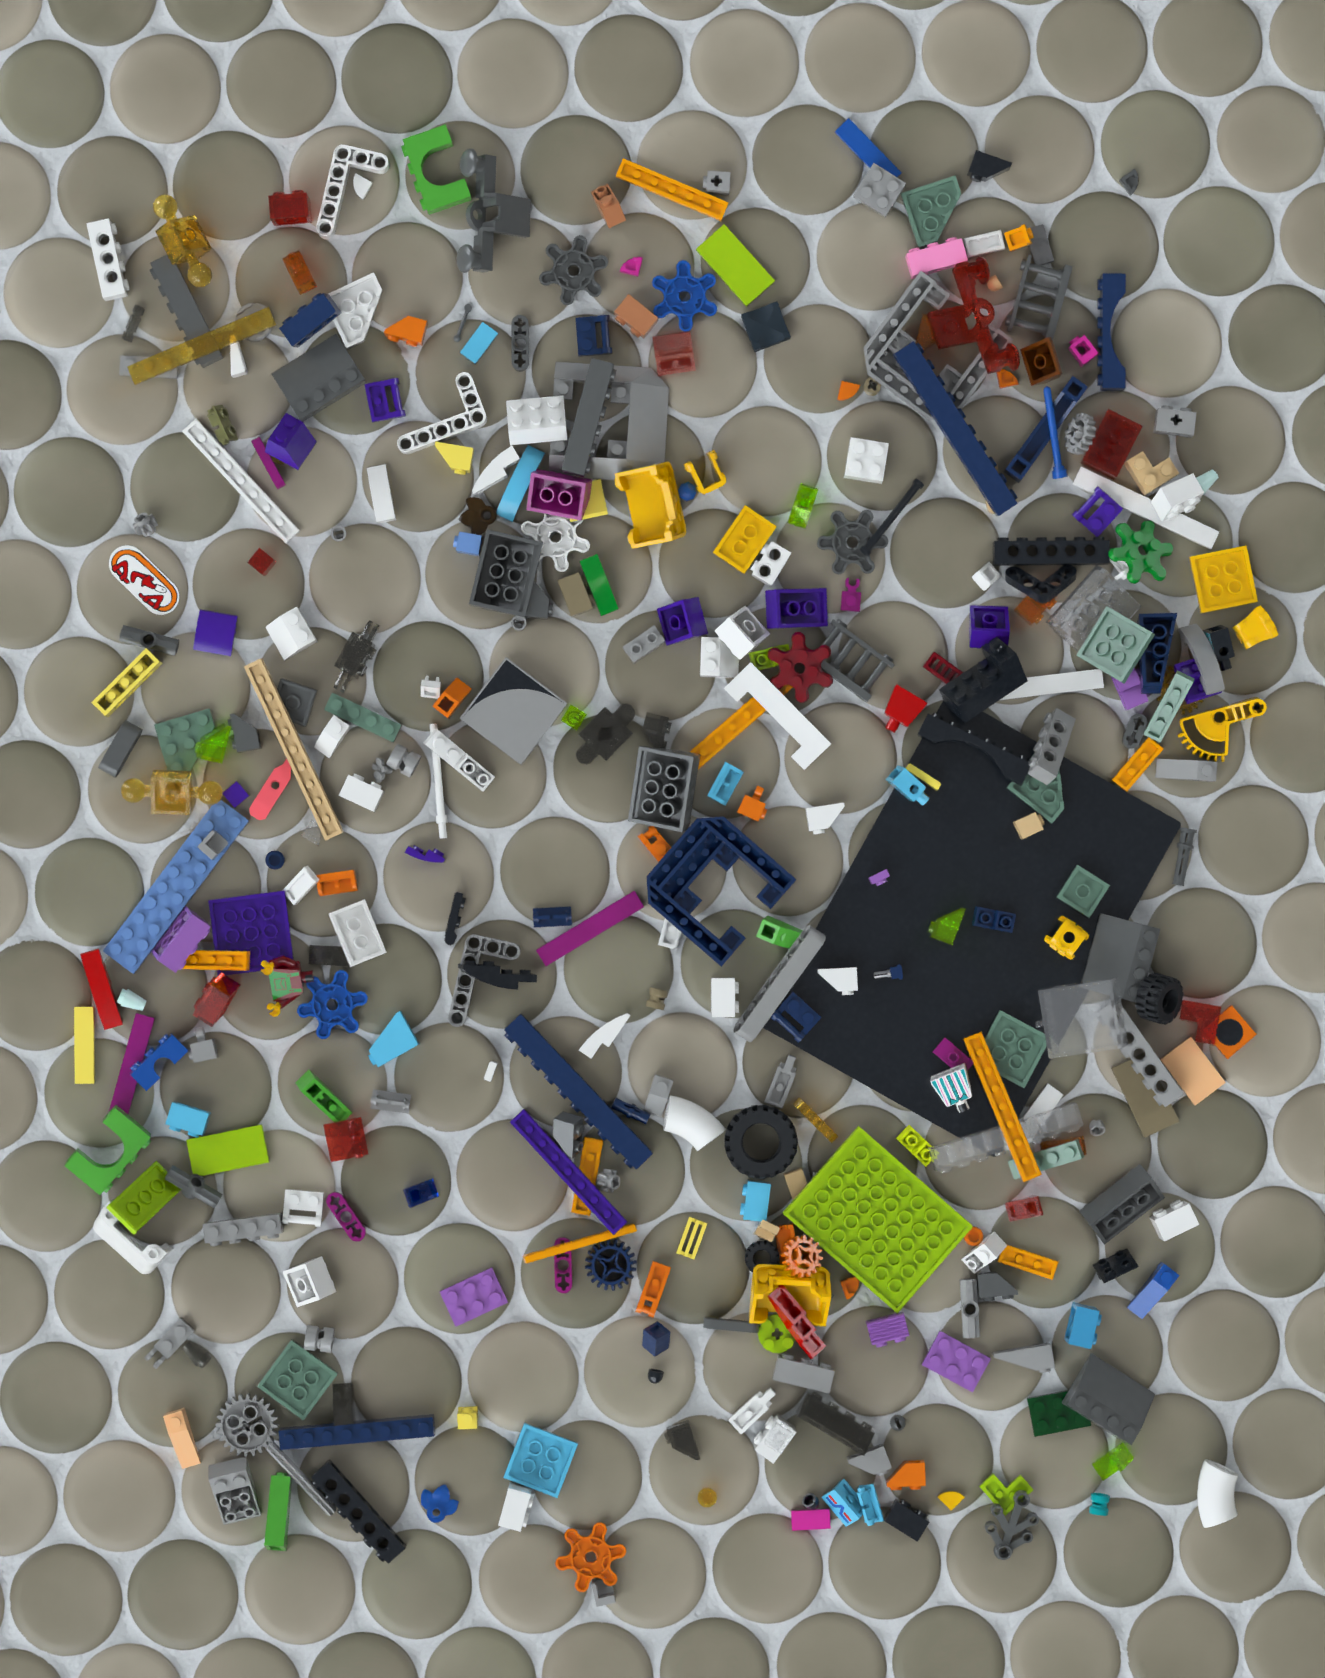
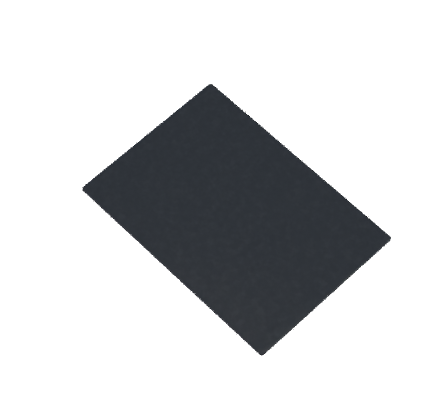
M944 701L936 714L943 717V721L950 723V721L955 722L961 726V730L967 732L969 729L977 733V737L982 740L988 738L995 742L994 746L1009 748L1013 751L1012 754L1017 757L1023 755L1030 759L1035 753L1033 751L1037 743L1035 740L983 711L966 723L946 707ZM922 738L908 764L911 763L941 783V786L936 791L919 780L926 787L924 792L930 797L923 806L917 800L914 802L910 801L897 789H893L816 927V930L826 936L823 945L780 1003L781 1005L794 992L822 1018L799 1043L776 1020L773 1021L769 1018L763 1028L985 1153L996 1157L1006 1140L974 1064L967 1071L972 1089V1097L966 1099L970 1108L959 1113L956 1104L949 1107L944 1104L930 1082L931 1076L950 1069L932 1051L945 1037L971 1059L963 1039L981 1031L985 1038L999 1010L1050 1036L1051 1039L1025 1088L1001 1076L1017 1117H1019L1089 992L1088 989L1081 988L1080 986L1100 913L1129 920L1181 827V823L1063 757L1059 769L1064 810L1052 824L1042 817L1045 825H1042L1043 830L1020 839L1013 822L1036 811L1007 789L1011 781L1004 778L994 760L985 752L968 744L945 742L935 745ZM1076 865H1079L1110 885L1090 918L1056 898ZM887 869L890 875L886 878L887 882L879 886L876 883L871 885L869 877ZM975 906L1016 914L1013 933L973 926ZM1061 916L1076 923V926L1079 925L1089 934V938L1083 940L1074 953L1075 957L1071 960L1066 958V956L1060 955L1057 950L1052 949L1044 941L1046 935L1053 937L1062 925L1058 920ZM1066 932L1063 938L1066 943H1072L1075 936L1072 932ZM897 964L902 966V980L898 978L891 979L890 977L874 978V976L887 974L874 975V972L889 970V967H895ZM857 967L858 991H854L853 995H842V991H837L817 973V969ZM785 1010L781 1013L800 1032L804 1027Z

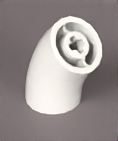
M669 1095L664 1117V1131L684 1138L697 1151L726 1131V1128L720 1121L701 1106L681 1097Z
M1207 1459L1203 1462L1197 1489L1198 1509L1204 1528L1224 1523L1238 1515L1234 1500L1238 1474L1217 1462Z

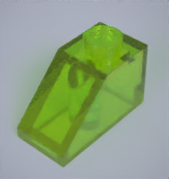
M800 483L787 523L806 529L818 492L817 488Z
M223 723L202 736L200 742H197L195 746L196 757L222 764L231 726Z
M959 908L937 918L935 922L931 921L928 929L929 937L953 945L966 909Z

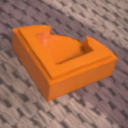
M996 369L999 389L1019 385L1017 378L1011 372L1005 369Z
M841 381L837 400L844 401L850 399L858 392L860 385Z
M852 1276L840 1281L846 1299H850L859 1287V1280Z

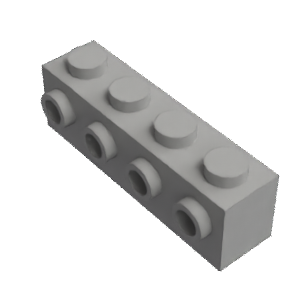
M282 1213L205 1222L203 1224L205 1243H210V1246L222 1245V1241L228 1240L229 1244L239 1243L243 1238H248L249 1241L260 1240V1236H267L268 1239L278 1238L279 1234L284 1232Z

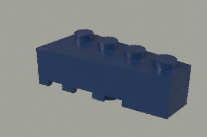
M1177 613L1139 614L1137 624L1155 634L1139 660L1141 694L1161 693Z

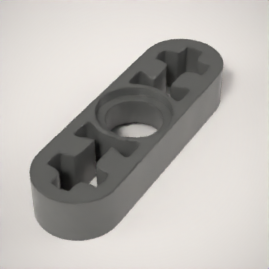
M523 315L515 316L511 322L512 366L519 372L525 371L529 366V322ZM520 319L523 323H526V325L522 326V333L526 332V335H514L515 332L518 333V326L515 323H518ZM518 338H523L526 341V345L521 349L517 348L515 341ZM515 351L522 353V359L526 361V363L522 364V367L515 364V361L519 360V354H514Z
M704 1317L703 1328L759 1333V1324L749 1323V1321Z

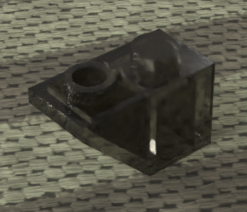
M646 712L642 732L651 747L666 749L667 741H664L666 733H670L672 723L669 722V717Z

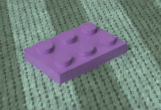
M493 1267L440 1291L455 1327L508 1303Z
M939 1330L922 1365L973 1392L991 1358Z

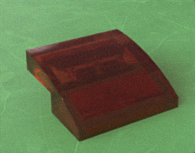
M690 331L652 336L658 376L696 371Z

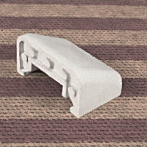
M114 1199L110 1200L96 1218L93 1225L94 1231L140 1273H151L173 1248L167 1243L161 1246L152 1243L144 1249L118 1226L120 1221L106 1208Z

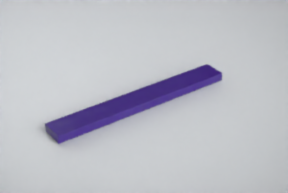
M525 1109L510 1121L515 1129L613 1235L628 1223Z

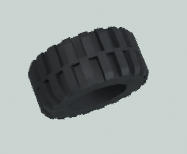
M752 1105L742 1109L728 1124L724 1137L725 1151L731 1164L740 1173L751 1178H772L784 1172L793 1162V1158L797 1153V1132L792 1121L784 1112L768 1105ZM755 1124H767L774 1128L778 1134V1149L768 1159H754L746 1153L743 1147L745 1132Z

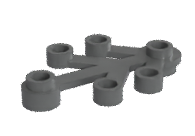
M1024 1490L1015 1492L1013 1496L1015 1504L1009 1522H1007L1000 1504L995 1503L990 1508L991 1513L998 1519L1005 1532L1003 1539H1001L997 1533L996 1524L993 1521L985 1523L986 1532L991 1535L996 1544L993 1551L998 1559H1009L1013 1549L1024 1543H1030L1033 1540L1031 1531L1024 1529L1038 1524L1039 1517L1037 1514L1030 1512L1025 1520L1017 1523L1022 1507H1026L1030 1502V1497ZM1020 1495H1024L1022 1499H1018ZM1000 1508L998 1512H994V1509ZM1031 1517H1036L1034 1521H1030ZM991 1525L994 1526L993 1529L988 1530V1527H989V1526H991ZM1022 1531L1019 1538L1011 1541L1013 1535ZM1029 1534L1030 1536L1025 1539L1024 1536ZM1005 1547V1551L1001 1552L1000 1549Z

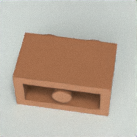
M629 294L614 311L615 320L622 326L625 324L631 328L630 332L637 338L641 336L644 339L658 322V317Z

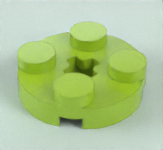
M778 1314L769 1315L767 1320L759 1326L758 1338L766 1350L772 1353H782L793 1346L795 1339ZM776 1328L783 1332L779 1339L772 1336V1332H775Z

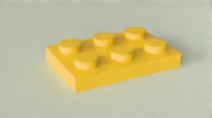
M745 505L713 551V554L745 574L777 526Z

